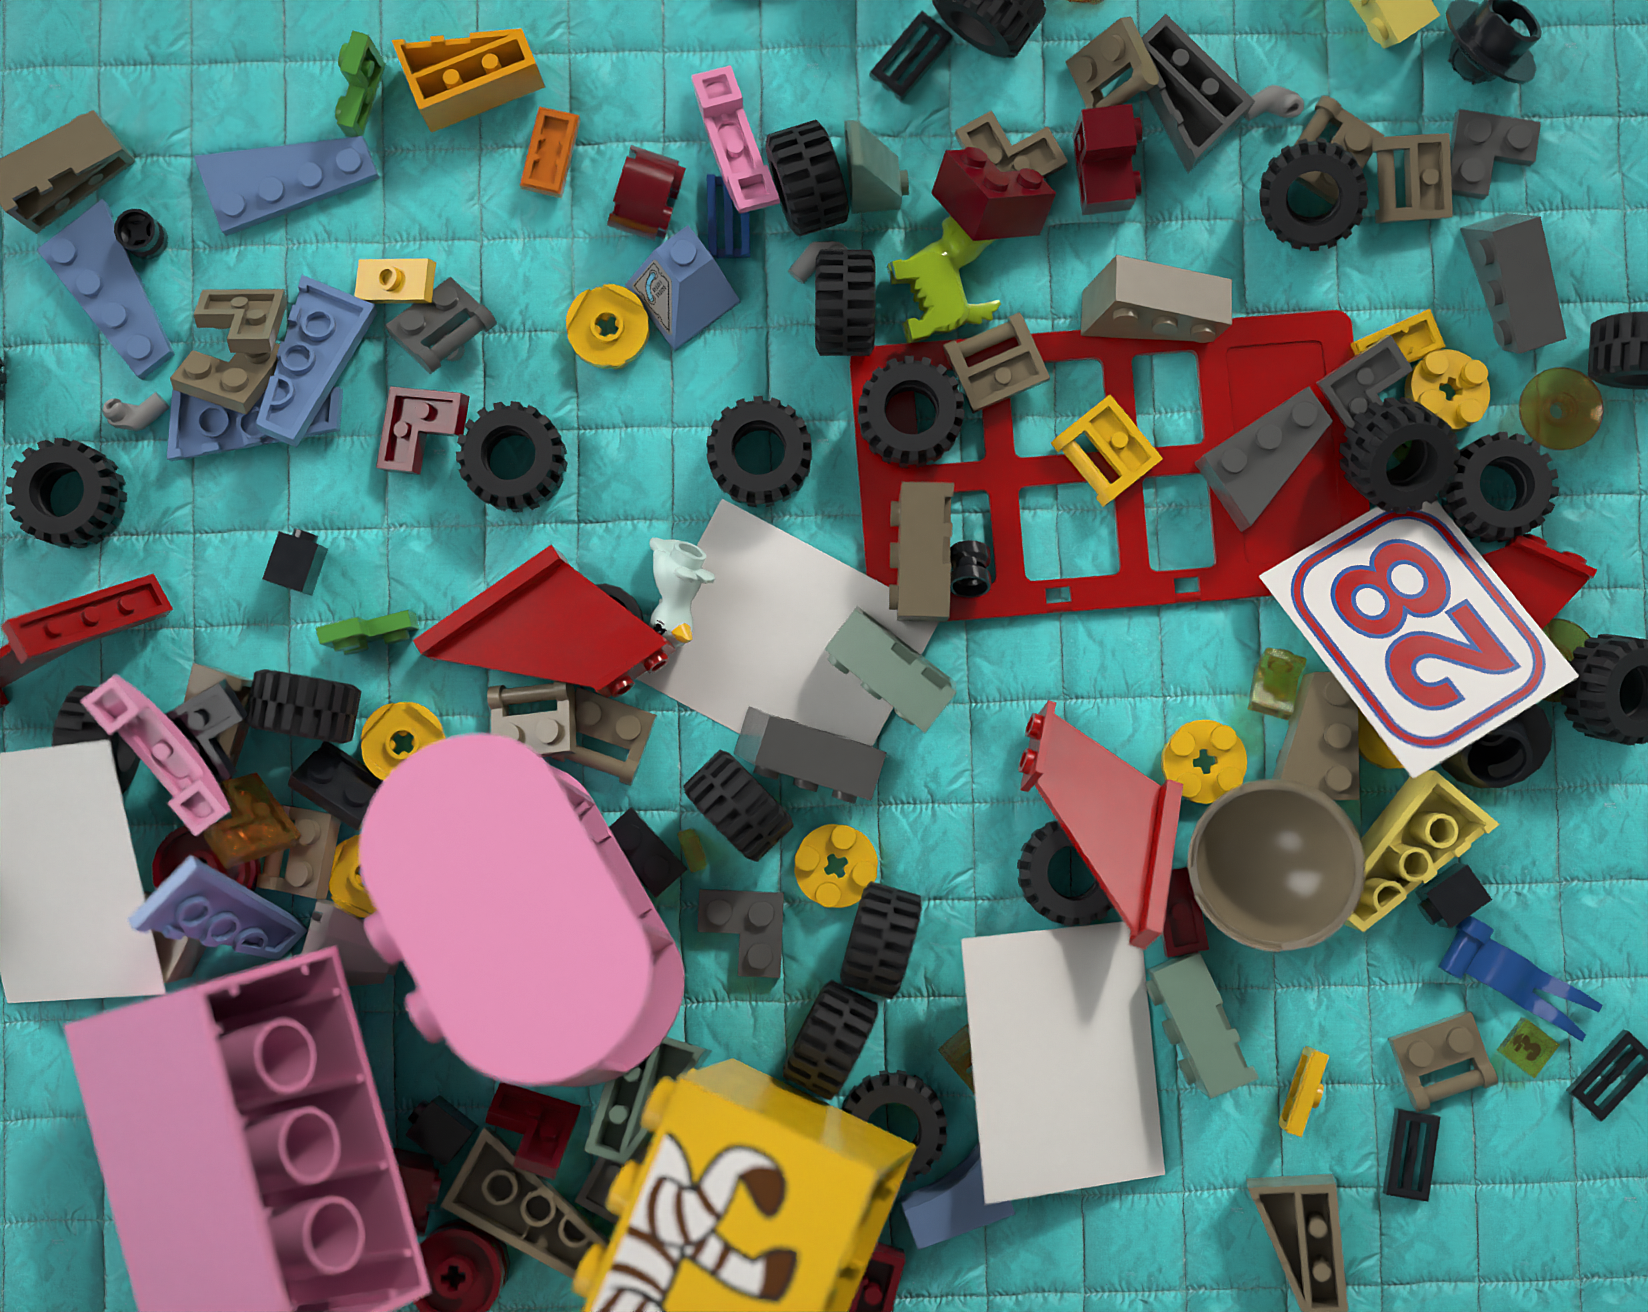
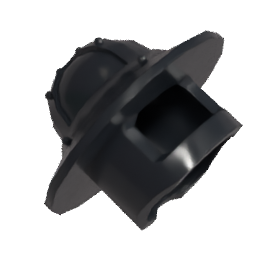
M1455 0L1449 4L1445 14L1448 26L1455 38L1451 43L1448 62L1451 63L1453 70L1459 73L1463 80L1475 85L1482 82H1490L1500 77L1508 82L1524 84L1534 78L1536 65L1529 48L1540 39L1542 31L1535 16L1526 6L1513 0H1484L1481 4L1469 0ZM1515 19L1521 20L1527 27L1530 37L1521 35L1510 24Z
M1535 703L1441 761L1440 764L1446 772L1459 782L1477 788H1503L1524 781L1541 768L1551 751L1552 728L1544 710Z

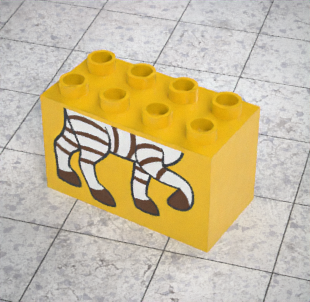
M734 1058L699 1070L692 1068L687 1074L679 1076L677 1082L667 1077L663 1078L652 1092L642 1116V1127L656 1133L645 1161L642 1165L634 1160H630L616 1178L608 1197L607 1209L621 1216L609 1247L599 1242L594 1244L583 1259L575 1276L572 1288L573 1293L587 1299L582 1312H848L917 1146Z

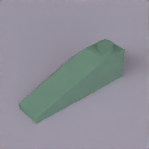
M844 121L852 214L901 209L902 196L909 195L907 170H899L898 156L859 121Z

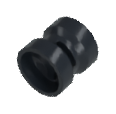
M126 210L118 216L114 224V234L117 241L133 255L141 259L151 260L159 257L168 245L166 229L144 210Z
M967 540L955 543L950 547L951 568H953V571H951L950 591L956 596L975 598L985 595L990 591L991 575L986 569L990 565L991 559L990 549L986 544Z

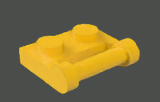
M1110 394L1051 442V445L1058 453L1063 451L1098 494L1095 498L1102 507L1109 504L1163 459ZM1082 433L1088 437L1120 476L1112 484L1109 483L1075 441Z

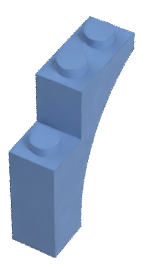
M980 1142L958 1166L945 1176L927 1186L900 1196L918 1250L1015 1214L1011 1200L985 1204Z

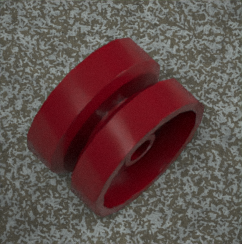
M214 822L195 836L186 825H183L170 832L157 847L152 862L153 884L156 890L190 856L204 864L207 863V866L250 891L254 892L256 890L258 873H261L260 854L252 838L236 826L223 822Z
M463 1218L442 1223L419 1244L431 1292L412 1302L419 1312L489 1311L508 1281L510 1258L506 1243ZM454 1266H458V1273L464 1272L465 1275L457 1274Z

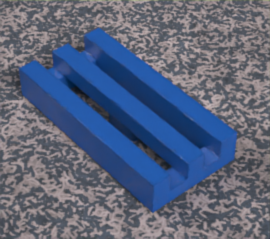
M707 174L709 253L714 259L751 258L749 212L741 213L742 248L734 249L733 201L722 176ZM716 187H724L725 249H718Z

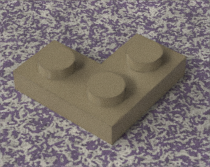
M991 110L955 130V137L962 149L966 147L980 148L1001 172L1020 171L1023 168H1029L1039 172L1044 179L1063 169L1068 163L1048 126L1011 145Z
M285 289L202 290L193 315L197 328H230L227 336L230 353H271L288 302Z
M275 343L271 353H236L229 362L192 350L170 377L173 390L247 415L267 389L270 376H274L278 363L277 353L280 344Z

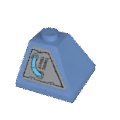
M689 225L657 247L625 284L626 288L640 299L648 317L674 351L740 303V299L718 264Z

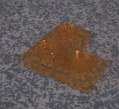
M257 772L221 783L219 787L231 809L229 812L233 818L209 825L203 836L226 869L297 845L302 835Z

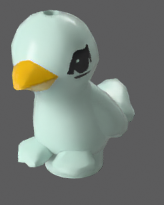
M651 538L649 545L654 551L653 574L662 599L659 600V605L652 612L650 627L676 648L692 640V600L702 583H713L715 578L713 573L702 568L706 554L696 545L679 540Z

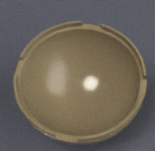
M1261 779L1251 781L1223 794L1207 808L1199 819L1192 834L1188 850L1187 862L1190 881L1195 898L1204 914L1219 930L1230 938L1259 950L1271 952L1311 947L1327 939L1345 924L1352 915L1364 886V851L1358 832L1350 818L1340 806L1324 793L1311 786L1291 780Z

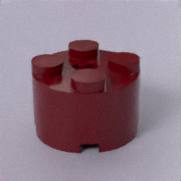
M631 145L629 156L626 157L613 199L615 206L612 214H609L607 226L654 242L657 237L665 239L673 208L667 206L669 198L677 200L686 168L679 166L680 161Z

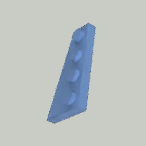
M363 136L194 156L220 229L226 236L380 179Z
M101 199L39 247L37 251L135 375L143 380L174 356L175 353L159 317L143 288L145 286L138 271L134 268L127 252L128 249L123 247L116 239L114 234L115 223L109 205Z
M301 275L299 281V295L296 304L292 305L288 317L289 327L284 342L281 341L277 353L278 363L274 376H270L256 421L259 432L296 448L377 315L374 304L304 275Z
M340 387L332 388L303 438L340 431L343 390ZM173 390L167 459L177 461L282 442L259 432L256 426L266 390L247 415Z
M192 856L128 919L134 931L148 933L150 929L162 931L167 938L181 940L183 936L199 939L202 945L217 947L218 944L229 945L233 947L235 952L279 960L308 931L299 918Z

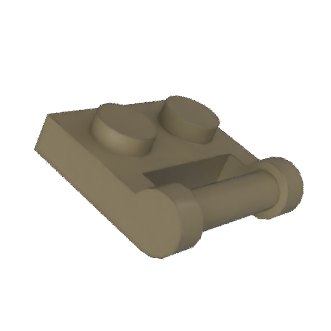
M1131 16L1118 19L1065 61L1086 105L1085 109L1123 105L1141 90L1148 91L1159 82L1158 72ZM1132 67V77L1104 97L1101 90Z
M1325 95L1321 96L1314 107L1316 113L1294 145H1297L1298 141L1303 139L1316 141V138H1319L1330 122L1339 128L1330 143L1336 142L1342 145L1343 149L1347 152L1350 151L1356 158L1359 166H1361V169H1363L1373 154L1372 139L1384 137V135L1344 110L1335 99ZM1311 171L1295 179L1296 182L1330 204L1334 205L1337 201L1338 186L1331 175L1320 171Z
M1449 133L1389 136L1372 139V152L1377 153L1379 210L1375 211L1376 224L1448 219L1453 217ZM1404 150L1405 208H1396L1394 151Z
M1020 312L1007 317L1008 322L957 343L953 340L943 345L946 358L956 375L972 414L1043 384L1050 379ZM1012 337H1015L1018 347L968 368L964 358Z
M554 681V683L508 689L504 685L490 686L488 688L487 700L491 709L492 735L518 741L541 757L577 754L574 684ZM557 700L556 711L509 716V705Z
M577 687L575 691L576 732L630 750L628 757L624 762L576 745L577 754L552 756V759L565 762L566 759L619 777V782L631 786L637 774L657 715Z
M271 803L269 816H273L263 873H258L256 887L314 899H326L341 820L326 812ZM291 819L295 820L285 877H281L279 875Z
M1464 1011L1388 1038L1409 1099L1416 1112L1429 1109L1430 1103L1482 1085L1486 1089L1498 1084L1497 1074L1489 1061L1473 1014L1470 1011ZM1471 1058L1474 1070L1426 1087L1422 1086L1419 1076Z

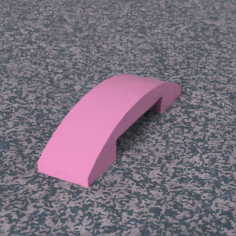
M731 65L691 75L701 116L716 162L739 214L779 204L780 198L768 165L763 164L744 112L743 97Z
M115 674L80 701L109 736L117 730L173 796L168 805L195 836L231 810L211 771L186 737L154 703L127 681Z

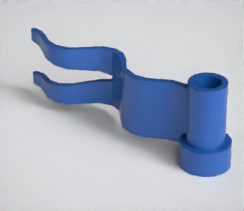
M1468 916L1456 925L1455 929L1458 932L1438 966L1441 970L1460 980L1465 973L1502 993L1525 1010L1556 1025L1583 1042L1586 1034L1560 1010L1536 995L1533 989L1536 988L1564 998L1598 1013L1603 1006L1579 989L1542 971L1520 954L1492 940L1490 937L1494 929L1480 920Z

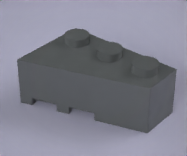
M1165 14L1141 37L1159 75L1158 84L1146 91L1187 173H1189L1247 116L1255 100Z
M1505 213L1460 228L1493 321L1494 337L1502 347V350L1521 354L1567 339L1541 216Z
M1308 386L1204 454L1195 462V465L1241 532L1254 523L1332 423V419Z
M749 706L734 754L755 765L753 772L775 780H778L780 773L795 777L793 781L795 786L817 792L819 785L833 789L832 797L855 804L857 797L872 800L887 752L787 718L784 719Z

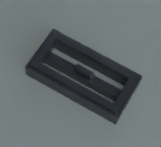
M921 11L870 71V78L875 82L878 80L885 90L893 92L895 98L902 102L953 41V35L924 11ZM922 26L928 27V31L890 76L884 73ZM938 35L940 39L905 81L899 85L897 81L933 38Z
M1623 1029L1566 1091L1575 1097L1584 1108L1588 1109L1596 1120L1602 1122L1648 1074V1049L1629 1031ZM1628 1045H1630V1048L1613 1064V1066H1612V1067L1596 1082V1084L1585 1094L1584 1091H1585V1090L1596 1080V1078L1613 1062V1060H1614ZM1638 1055L1642 1056L1643 1059L1597 1106L1594 1101L1622 1074Z
M1399 1108L1394 1109L1383 1185L1384 1194L1429 1202L1440 1116L1406 1111ZM1406 1120H1409L1401 1186L1397 1187ZM1427 1123L1417 1190H1412L1420 1124Z

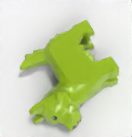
M949 215L942 222L943 234L941 239L929 244L907 260L899 259L888 263L887 270L891 285L911 284L910 292L914 293L913 301L919 302V310L924 311L919 320L911 318L907 319L906 322H902L907 343L927 339L932 334L949 333L966 323L980 325L982 324V319L992 321V313H995L1000 307V301L968 304L962 287L959 269L977 259L982 251L996 239L973 241Z

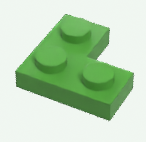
M352 30L349 43L342 45L338 57V66L349 86L346 95L341 96L337 102L335 119L346 136L357 137L364 134L386 63L369 35Z
M409 610L370 620L354 617L315 627L319 644L333 648L334 652L343 651L344 655L366 651L369 649V642L384 639L385 644L402 642L410 639L408 632L420 630L416 613Z

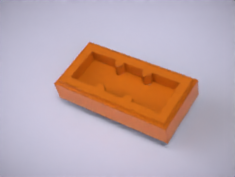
M539 106L520 182L521 189L562 198L581 121L579 115Z

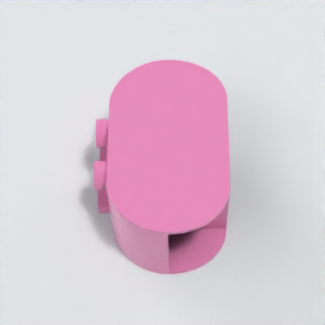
M468 734L439 741L416 752L389 775L369 806L361 832L360 865L365 887L378 909L376 913L364 920V925L374 947L387 963L394 965L403 958L405 959L420 987L415 992L406 996V1005L412 1019L425 1038L431 1043H435L446 1036L453 1049L478 1070L505 1081L522 1084L565 1087L592 1086L618 1078L648 1058L668 1035L679 1013L685 987L683 962L676 943L585 787L568 773L548 765L540 755L524 744L507 737L492 734Z

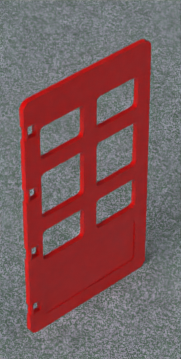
M1340 310L1232 318V325L1213 342L1206 343L1180 340L1081 336V330L1031 334L1044 363L1092 359L1099 361L1102 367L1104 398L1110 394L1136 426L1137 416L1132 358L1135 356L1190 352L1196 358L1203 440L1199 444L1154 447L1163 459L1113 500L1119 571L1114 575L1031 581L1026 577L1019 491L1027 487L1088 482L1065 454L1019 457L1015 453L1010 398L981 410L985 457L980 461L933 464L919 468L916 465H908V468H901L899 463L891 461V464L882 461L883 457L880 454L876 453L874 455L869 449L867 440L864 441L860 433L858 408L863 386L866 380L869 381L872 378V372L878 367L881 369L886 367L889 360L896 358L897 362L904 361V356L913 355L915 361H922L923 357L932 359L931 365L938 367L941 364L947 368V371H951L953 369L946 358L943 345L953 340L874 346L870 356H851L850 358L866 575L888 587L890 584L897 585L898 568H890V543H898V526H891L890 518L891 501H899L902 482L954 483V493L983 491L989 497L995 581L991 584L990 591L980 597L963 598L956 596L950 591V610L947 622L1271 597L1273 594L1260 579L1259 575L1370 511L1369 500L1347 482L1344 477L1346 473L1340 468L1339 460L1345 456L1339 452L1340 443L1347 442L1348 438L1343 435L1346 428L1316 384L1317 381L1355 357L1350 344L1354 342L1352 322L1350 317ZM1012 337L964 359L969 368L1018 347L1019 344L1015 337ZM955 339V341H956L957 343L966 340V339ZM1309 386L1332 419V423L1254 523L1241 532L1207 482L1214 553L1213 565L1205 568L1167 571L1153 570L1149 562L1143 481L1146 478L1201 474L1195 462L1204 454ZM905 391L895 395L886 406L888 422L893 428L905 434H918L914 391ZM1100 452L1086 453L1110 484L1120 478ZM1197 577V592L1175 593L1174 579ZM1069 587V602L1046 603L1045 589Z

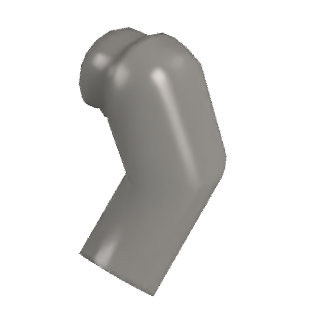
M1271 85L1251 96L1255 102L1245 119L1250 121L1264 112L1284 118H1295L1304 110V101L1294 91L1277 85Z
M836 241L813 242L804 250L788 272L798 282L804 284L816 270V257L820 249H848L842 243Z
M155 392L139 406L122 403L120 399L116 398L110 399L104 404L102 412L107 418L108 423L112 426L139 431L145 429L170 407Z

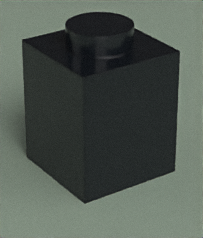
M294 528L292 535L278 531L262 579L312 596L328 549L317 544L319 536L296 528Z
M1453 864L1415 891L1421 900L1417 906L1425 919L1431 925L1437 923L1439 927L1449 929L1492 900L1468 864Z
M438 1095L430 1103L423 1099L407 1119L413 1125L405 1135L446 1167L479 1126L442 1096Z

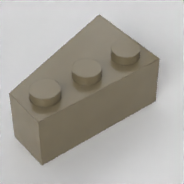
M92 110L77 116L71 122L0 159V205L6 213L37 234L133 164L135 159L107 122Z
M1116 255L1082 291L1081 336L1180 340L1206 343L1213 342L1232 325V279Z

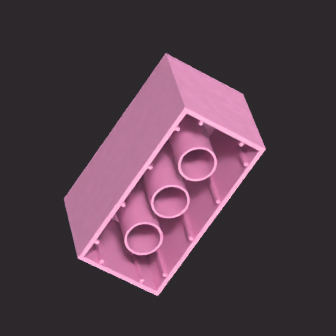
M337 945L63 1025L139 1312H391L431 1292Z

